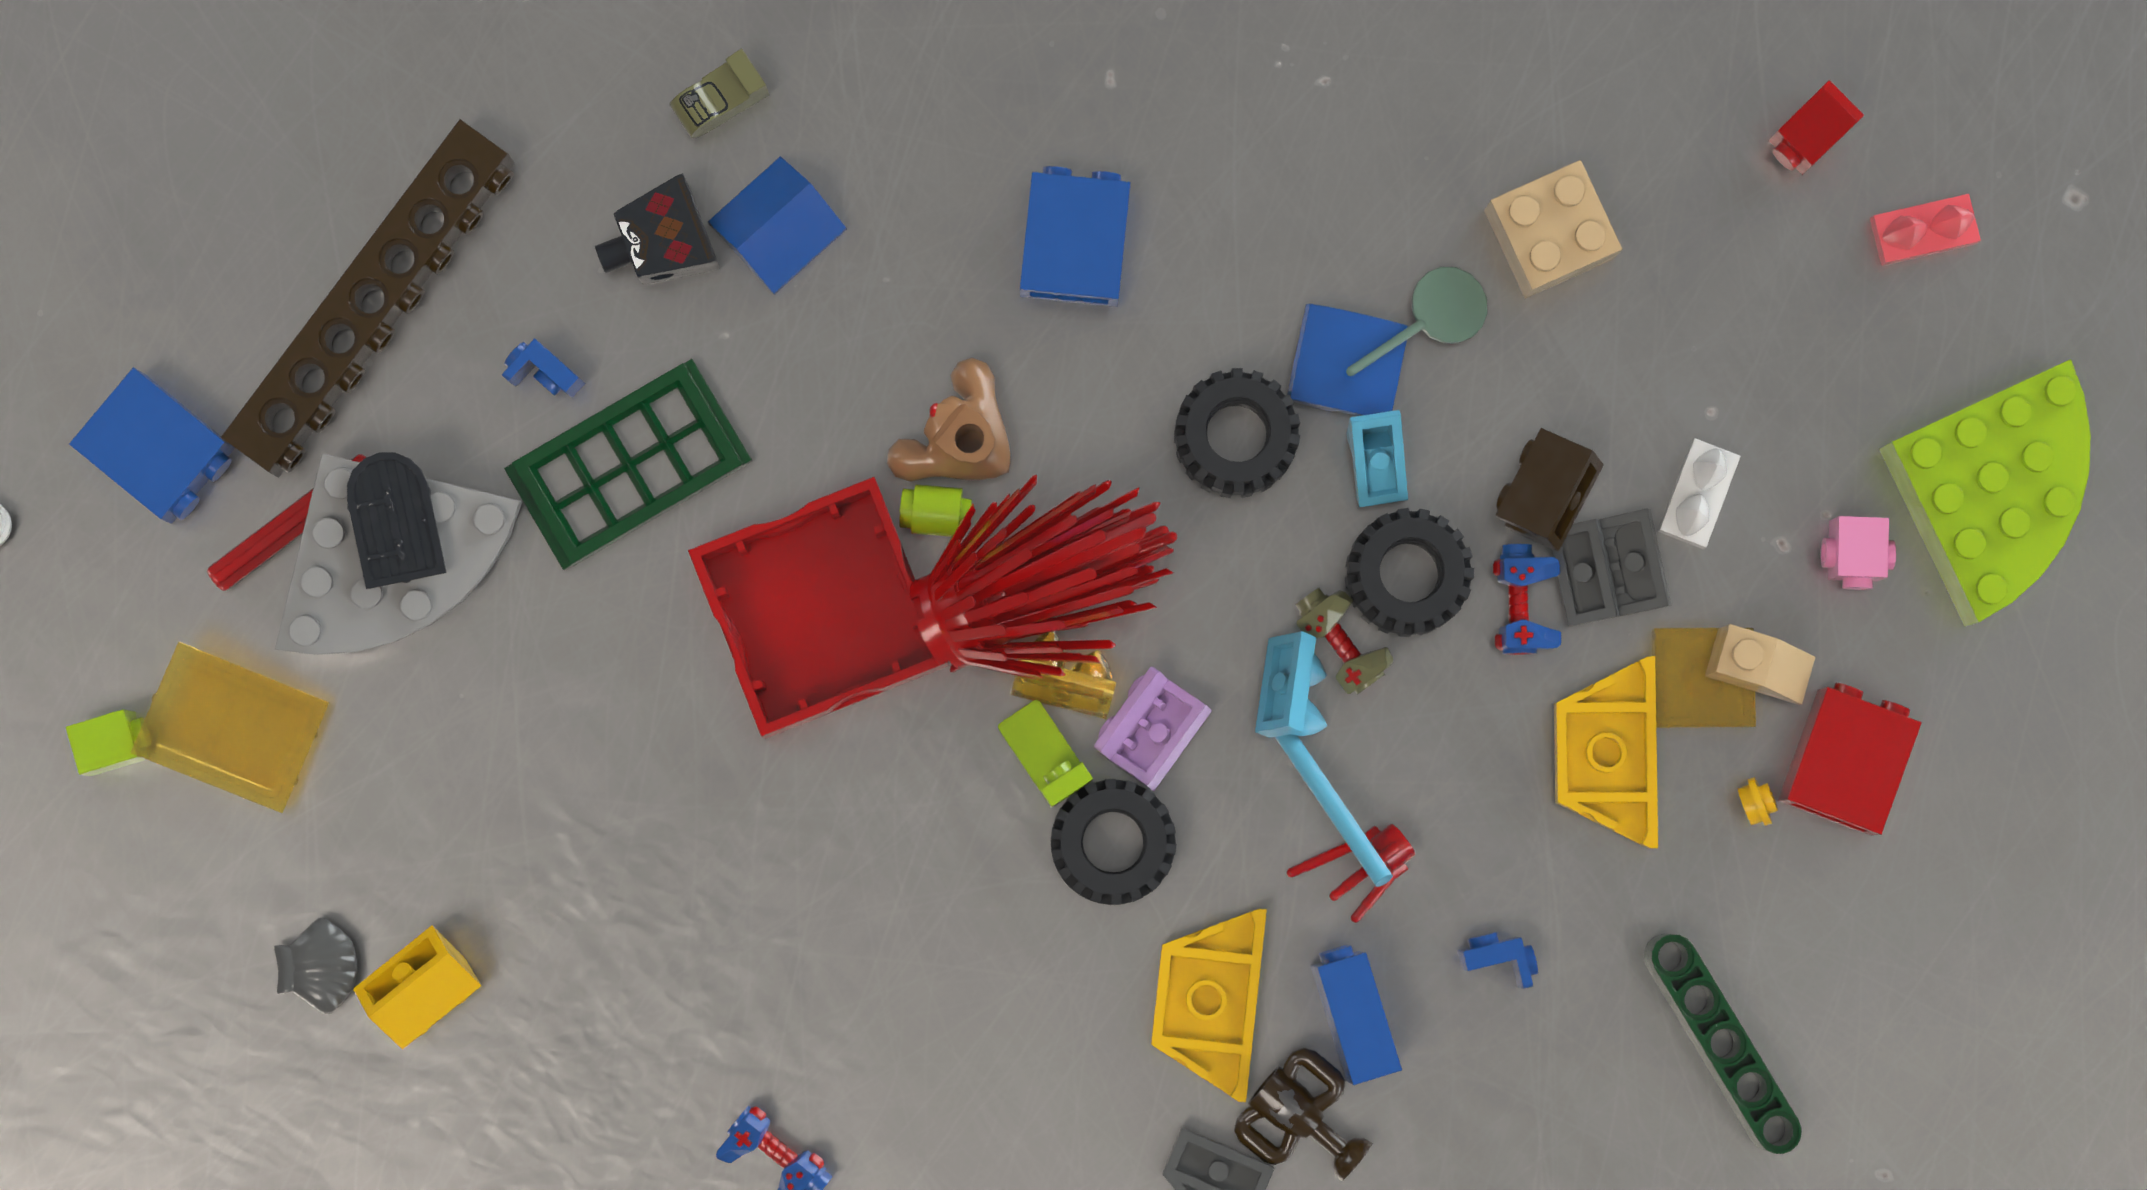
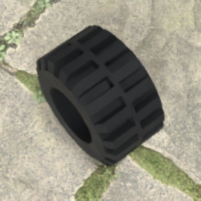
M1232 368L1231 372L1222 374L1220 370L1212 373L1209 379L1205 381L1200 380L1193 386V390L1189 395H1186L1181 404L1174 430V443H1176L1177 448L1176 455L1179 463H1183L1188 477L1192 481L1194 479L1201 484V488L1209 493L1212 490L1221 493L1220 497L1231 498L1232 495H1241V498L1251 497L1253 493L1258 491L1264 492L1271 488L1278 479L1282 478L1295 457L1300 441L1299 414L1294 412V402L1290 395L1285 396L1280 390L1282 385L1274 379L1271 382L1264 379V373L1253 370L1251 374L1243 372V368ZM1230 406H1240L1253 411L1262 420L1266 429V441L1262 450L1254 458L1242 462L1230 461L1219 456L1212 449L1208 441L1207 429L1211 418L1219 410Z
M1409 508L1398 509L1394 513H1386L1378 517L1357 537L1352 545L1350 554L1347 556L1345 585L1346 588H1349L1351 598L1353 599V607H1357L1363 614L1361 617L1368 624L1372 622L1379 627V631L1387 634L1390 632L1396 633L1401 637H1410L1416 634L1423 635L1441 627L1462 609L1461 606L1468 599L1472 590L1469 587L1471 580L1474 579V568H1471L1470 559L1473 556L1470 547L1466 548L1462 541L1464 538L1463 534L1459 529L1454 531L1448 525V519L1441 515L1438 518L1432 516L1430 511L1425 509H1419L1418 511H1409ZM1401 544H1412L1424 549L1436 564L1438 579L1434 590L1426 598L1416 602H1405L1395 598L1384 587L1380 577V565L1385 554Z
M1105 779L1087 784L1074 792L1059 809L1051 832V853L1058 873L1064 882L1077 894L1100 904H1126L1139 900L1153 892L1168 875L1176 853V831L1168 809L1149 789H1145L1129 780ZM1109 812L1122 813L1133 819L1140 828L1143 837V848L1138 860L1131 867L1120 872H1107L1094 866L1087 858L1083 847V837L1087 826L1099 815Z

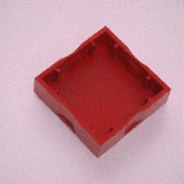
M875 477L811 501L798 511L782 519L762 524H753L688 550L713 616L721 626L734 659L735 672L760 735L764 739L950 666L948 661L942 664L936 661L917 626L916 621L925 617L920 597L914 600L910 599V586L915 577Z

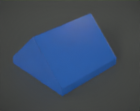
M781 156L708 221V224L774 295L847 230L813 185Z

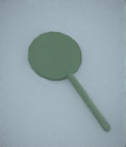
M1439 267L1427 272L1416 284L1412 295V313L1416 322L1349 366L1346 370L1347 375L1354 376L1421 330L1430 338L1442 343H1460L1472 338L1483 327L1488 313L1487 297L1481 284L1470 273L1457 267Z

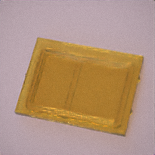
M178 641L159 688L152 696V704L131 750V754L282 814L294 785L299 781L298 775L311 744L318 736L317 730L329 702Z

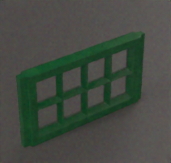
M690 359L520 457L505 467L504 470L560 566L565 571L752 462V459L693 359ZM677 388L696 420L668 435L650 403ZM640 410L658 442L630 457L613 425ZM701 428L719 460L691 475L673 444ZM603 432L620 464L593 479L575 447ZM664 450L682 482L654 498L636 465ZM565 454L583 486L555 501L537 469ZM626 472L644 504L616 519L599 487ZM589 494L607 526L579 541L561 509Z

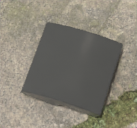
M1647 508L1608 518L1575 523L1572 525L1559 552L1552 549L1553 557L1558 559L1560 564L1558 580L1568 626L1672 606L1651 509Z

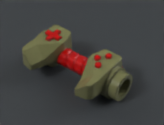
M1317 588L1295 604L1301 612L1299 614L1301 619L1296 624L1301 631L1315 636L1316 639L1326 638L1344 663L1336 675L1337 681L1347 694L1355 691L1358 695L1385 675L1383 671L1392 665L1393 657L1387 647L1361 654L1339 624L1352 604L1353 599L1341 590L1328 596L1327 594L1324 595L1320 588Z

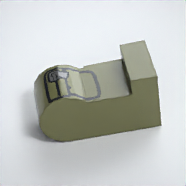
M742 48L726 58V63L704 76L700 82L683 90L670 102V107L691 138L705 135L770 95L767 85Z

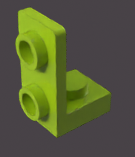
M1033 700L999 723V731L1051 808L1093 781V777L1083 762H1080L1039 700Z

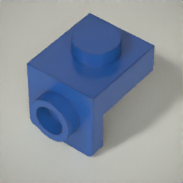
M1497 932L1469 938L1470 948L1458 951L1462 970L1464 971L1511 961L1517 986L1521 989L1533 987L1531 976L1538 974L1534 950L1531 945H1523L1522 937H1513L1499 941Z

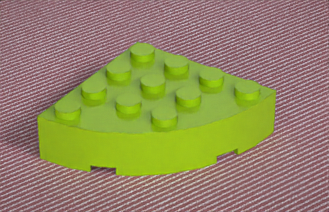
M2071 359L1892 441L1879 449L1964 627L1979 623L2013 603L2034 584L2065 545L2081 510L2089 476L2091 433L2085 396Z

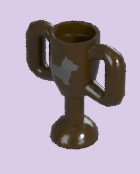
M1307 1048L1292 1052L1284 1063L1283 1068L1278 1066L1273 1070L1249 1100L1248 1104L1250 1107L1238 1116L1234 1128L1239 1142L1263 1162L1272 1165L1287 1161L1293 1154L1301 1137H1312L1335 1157L1333 1168L1335 1175L1341 1182L1356 1168L1373 1144L1365 1138H1353L1346 1141L1322 1121L1324 1118L1322 1112L1337 1102L1343 1095L1345 1079L1341 1072L1318 1052ZM1300 1066H1304L1328 1086V1090L1313 1097L1306 1087L1296 1080ZM1266 1118L1275 1127L1285 1131L1280 1147H1276L1253 1128L1251 1124L1258 1119Z

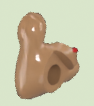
M969 358L957 363L950 376L954 391L964 400L956 396H950L940 403H934L930 407V416L924 428V434L929 440L927 446L916 439H898L888 449L887 465L895 477L909 482L932 477L986 480L1009 473L1011 460L1009 442L995 397V376L987 363L975 358Z

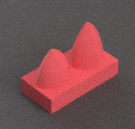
M1969 194L1877 214L1870 218L1881 266L1967 247L1981 241Z

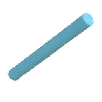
M1291 734L1275 737L1375 886L1380 887L1390 881L1393 877L1392 873L1297 735Z

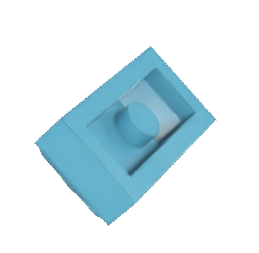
M1395 410L1350 417L1346 435L1353 457L1356 498L1359 508L1408 500L1400 411Z

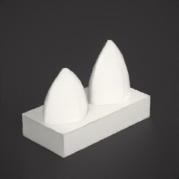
M1696 438L1691 440L1657 532L1705 549L1741 456Z

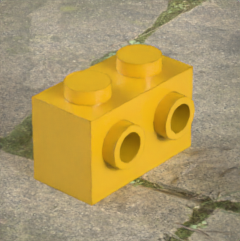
M431 925L355 986L353 990L367 1016L403 1050L416 1038L426 1033L431 1026L457 1005L463 1003L481 987V984L465 957Z

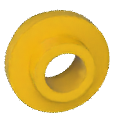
M1755 777L1747 779L1748 785L1737 789L1751 826L1761 822L1765 826L1772 824L1770 814L1778 811V807L1769 784L1765 783L1759 786Z

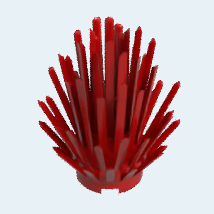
M1037 475L1032 476L1011 497L1009 493L998 507L997 502L991 503L962 541L972 525L971 519L976 512L972 502L931 573L914 580L910 586V599L914 600L920 597L925 618L916 621L929 651L939 664L949 661L952 664L950 672H956L971 665L1043 680L1042 674L1065 676L1066 674L1060 667L1019 660L1101 663L1096 656L1063 652V650L1112 649L1116 644L1111 640L1010 641L1048 632L1083 628L1092 622L1157 608L1150 602L1137 605L1134 601L1125 600L1052 618L1130 595L1134 590L1153 585L1159 581V578L1174 573L1167 568L1153 572L1154 566L1147 565L1171 554L1174 549L1167 545L1177 540V534L1173 531L1169 532L1166 526H1160L1146 532V527L1155 523L1157 518L1152 512L1156 511L1161 503L1152 502L1132 512L1130 509H1122L1114 513L1113 509L1138 496L1140 489L1138 487L1103 507H1096L1078 518L1075 515H1071L1074 511L1109 490L1112 481L1107 480L1097 487L1094 484L1081 493L1078 491L1005 540L1034 513L1035 505H1029L975 553L1036 486Z

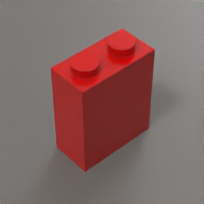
M1836 682L1833 689L1826 687L1818 689L1778 801L1870 836L1882 835L1922 722L1909 718L1911 710L1907 707L1886 700H1882L1880 706L1862 700L1863 691Z

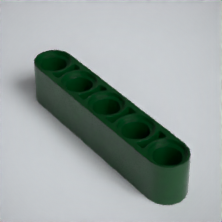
M1661 934L1655 936L1648 942L1644 950L1646 967L1750 1140L1757 1147L1774 1154H1784L1792 1151L1801 1139L1802 1128L1799 1119L1694 945L1681 935ZM1669 942L1676 944L1681 951V962L1671 971L1664 969L1658 959L1661 947ZM1698 985L1706 992L1707 1004L1701 1012L1693 1014L1686 1008L1685 995L1691 987ZM1726 1029L1732 1035L1733 1047L1726 1056L1718 1057L1712 1051L1711 1039L1718 1030ZM1752 1072L1758 1078L1759 1091L1752 1099L1743 1100L1738 1094L1737 1083L1744 1074ZM1779 1116L1784 1121L1785 1134L1779 1142L1771 1144L1765 1139L1763 1134L1764 1125L1770 1118Z

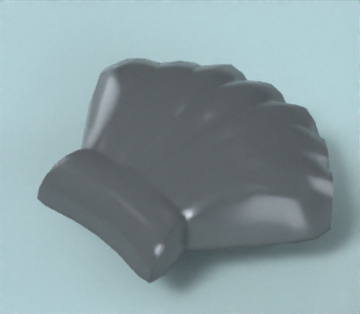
M326 918L315 920L290 946H274L278 966L277 994L293 992L324 1014H331L346 1000L355 987L358 969L357 955L352 940L339 927Z

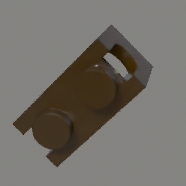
M1541 428L1535 440H1529L1523 448L1519 459L1521 467L1513 482L1507 483L1501 490L1497 499V512L1495 515L1498 519L1506 522L1504 526L1507 529L1559 552L1604 464L1593 450Z

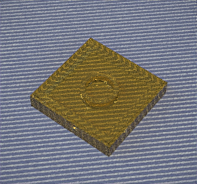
M1719 628L1652 629V656H1655L1656 728L1756 727L1755 691L1705 676Z

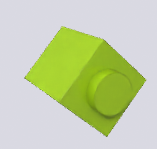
M122 709L65 727L79 775L95 776L149 759L146 747L151 745L150 732L144 718H137L135 711Z

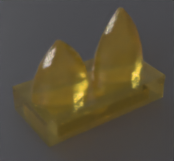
M1048 632L1042 634L1034 642L1060 641L1056 632ZM1096 650L1087 655L1096 656L1101 663L1078 662L1072 670L1065 669V662L1019 660L1060 667L1066 675L1042 674L1043 680L1015 675L1010 695L1029 700H1039L1044 704L1107 719L1116 682L1112 681L1111 669L1101 651Z

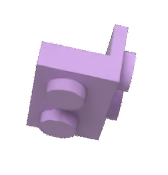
M1150 667L1145 675L1137 678L1131 685L1128 698L1117 714L1110 717L1103 724L1099 732V739L1096 741L1094 748L1110 762L1152 791H1155L1212 710L1200 700L1168 680L1160 671Z

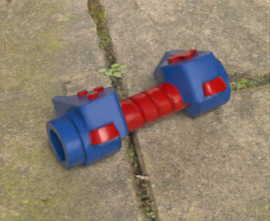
M1532 544L1502 545V555H1500V559L1495 560L1493 563V574L1497 576L1499 583L1508 585L1510 618L1509 624L1500 627L1499 634L1495 635L1496 648L1501 650L1503 655L1537 654V650H1550L1559 647L1562 643L1560 631L1529 621L1527 593L1528 585L1556 577L1560 574L1558 559L1555 557H1535L1532 554Z
M748 1105L727 1131L730 1136L716 1153L717 1159L726 1163H732L739 1157L758 1148L783 1168L778 1190H823L833 1177L825 1171L823 1159L816 1153L812 1154L809 1151H804L797 1155L790 1148H787L784 1143L768 1131L770 1119L766 1117V1113L759 1107L751 1108Z

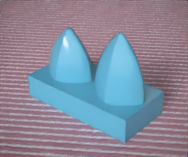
M1300 631L1268 638L1255 733L1268 738L1289 734L1308 736L1316 734L1328 726L1321 712L1308 699L1309 687L1320 683L1327 676L1321 661L1314 653L1315 636Z

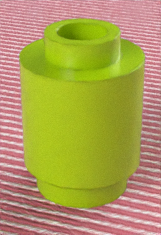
M918 484L915 485V489L903 488L899 527L911 529V534L952 537L972 504V499L963 498V488Z

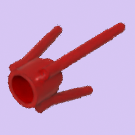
M1390 824L1382 831L1373 826L1364 833L1393 877L1386 884L1380 887L1375 886L1351 915V921L1354 923H1358L1393 881L1408 870L1405 863L1416 855L1409 841L1393 824ZM1343 843L1289 868L1286 874L1288 877L1293 878L1351 853L1352 850L1347 843ZM1364 868L1358 869L1335 888L1329 895L1330 899L1333 901L1338 900L1367 878L1368 874Z

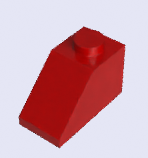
M1828 80L1768 141L1775 147L1772 152L1784 167L1791 171L1796 168L1803 175L1864 114Z

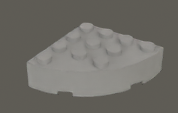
M322 454L275 650L313 655L352 653L399 641L434 624L462 603L490 572L511 537L523 501L426 478L431 489V500L447 573L411 580L409 583L400 582L366 589L351 516L347 509V483L353 469L360 462Z

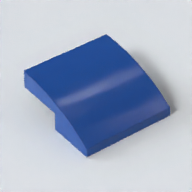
M1306 304L1287 395L1289 394L1295 403L1329 412L1340 411L1355 416L1392 411L1407 340L1354 376H1348L1346 370L1349 366L1409 326L1342 309Z

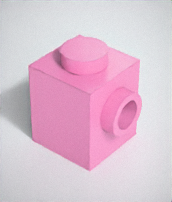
M1838 516L1829 521V538H1823L1821 544V565L1823 568H1828V580H1843V589L1870 590L1873 589V581L1877 582L1888 578V570H1893L1896 562V544L1894 540H1889V518Z

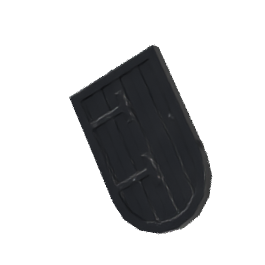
M379 452L364 458L353 469L347 483V509L351 516L366 589L400 582L409 583L411 580L447 573L431 500V489L428 486L422 469L410 458L395 452Z

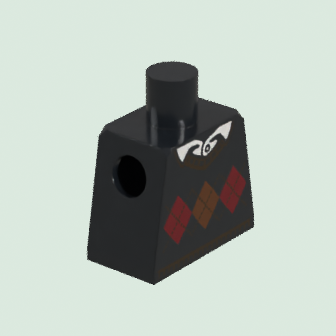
M683 173L671 178L614 213V217L621 236L595 246L605 274L633 264L636 275L642 284H651L720 269Z

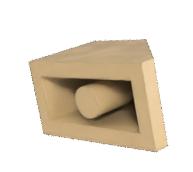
M1728 624L1718 629L1705 676L1802 705L1815 656L1778 638Z

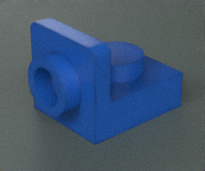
M535 338L529 345L525 342L520 343L504 362L508 368L503 372L502 376L515 387L520 384L535 366L539 370L533 377L554 396L562 389L573 398L586 384Z

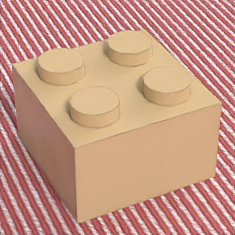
M1581 160L1490 200L1484 210L1525 299L1615 259L1622 251L1619 240Z

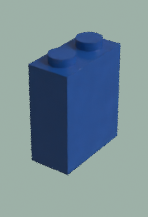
M1057 166L1043 167L1042 173L1032 172L1020 297L1118 307L1131 182L1121 181L1120 174L1106 171L1092 172L1091 178L1072 176L1071 169Z
M134 367L69 443L70 446L153 514L170 524L177 518L179 520L185 519L195 509L200 501L197 493L208 480L215 482L226 472L232 462V459L228 456L235 449V447L222 439L217 432L146 374Z
M1344 945L1319 953L1321 962L1311 965V969L1345 1080L1352 1085H1356L1402 1071L1366 952H1353L1351 945Z

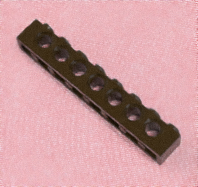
M460 119L221 438L278 478L283 471L291 472L302 460L306 449L302 446L312 432L320 433L333 418L336 409L332 406L342 392L350 393L359 384L365 374V369L362 366L374 351L378 354L389 344L395 333L392 326L402 312L409 314L419 304L425 293V290L421 287L432 272L438 275L449 264L454 255V250L451 247L462 232L468 235L479 224L484 214V211L480 208L492 193L496 196L499 195L509 184L513 176V171L510 168L514 165V161L509 154ZM463 172L473 174L474 182L469 191L463 194L451 192L450 184L457 174ZM428 213H443L444 223L440 230L432 234H426L421 231L422 219ZM402 251L413 252V266L405 273H394L391 268L394 256ZM373 290L383 291V306L374 313L363 312L362 300L364 296ZM342 330H352L355 337L353 346L344 353H335L332 348L334 336ZM313 369L323 370L325 377L323 386L316 392L306 393L302 385L304 376ZM282 409H292L295 416L293 426L286 432L276 433L273 428L274 416Z

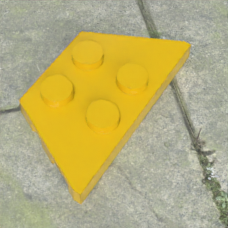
M1647 656L1554 703L1555 803L1647 849L1658 848L1655 656Z
M1267 909L1253 910L1169 941L1161 946L1151 1045L1238 1102H1246Z

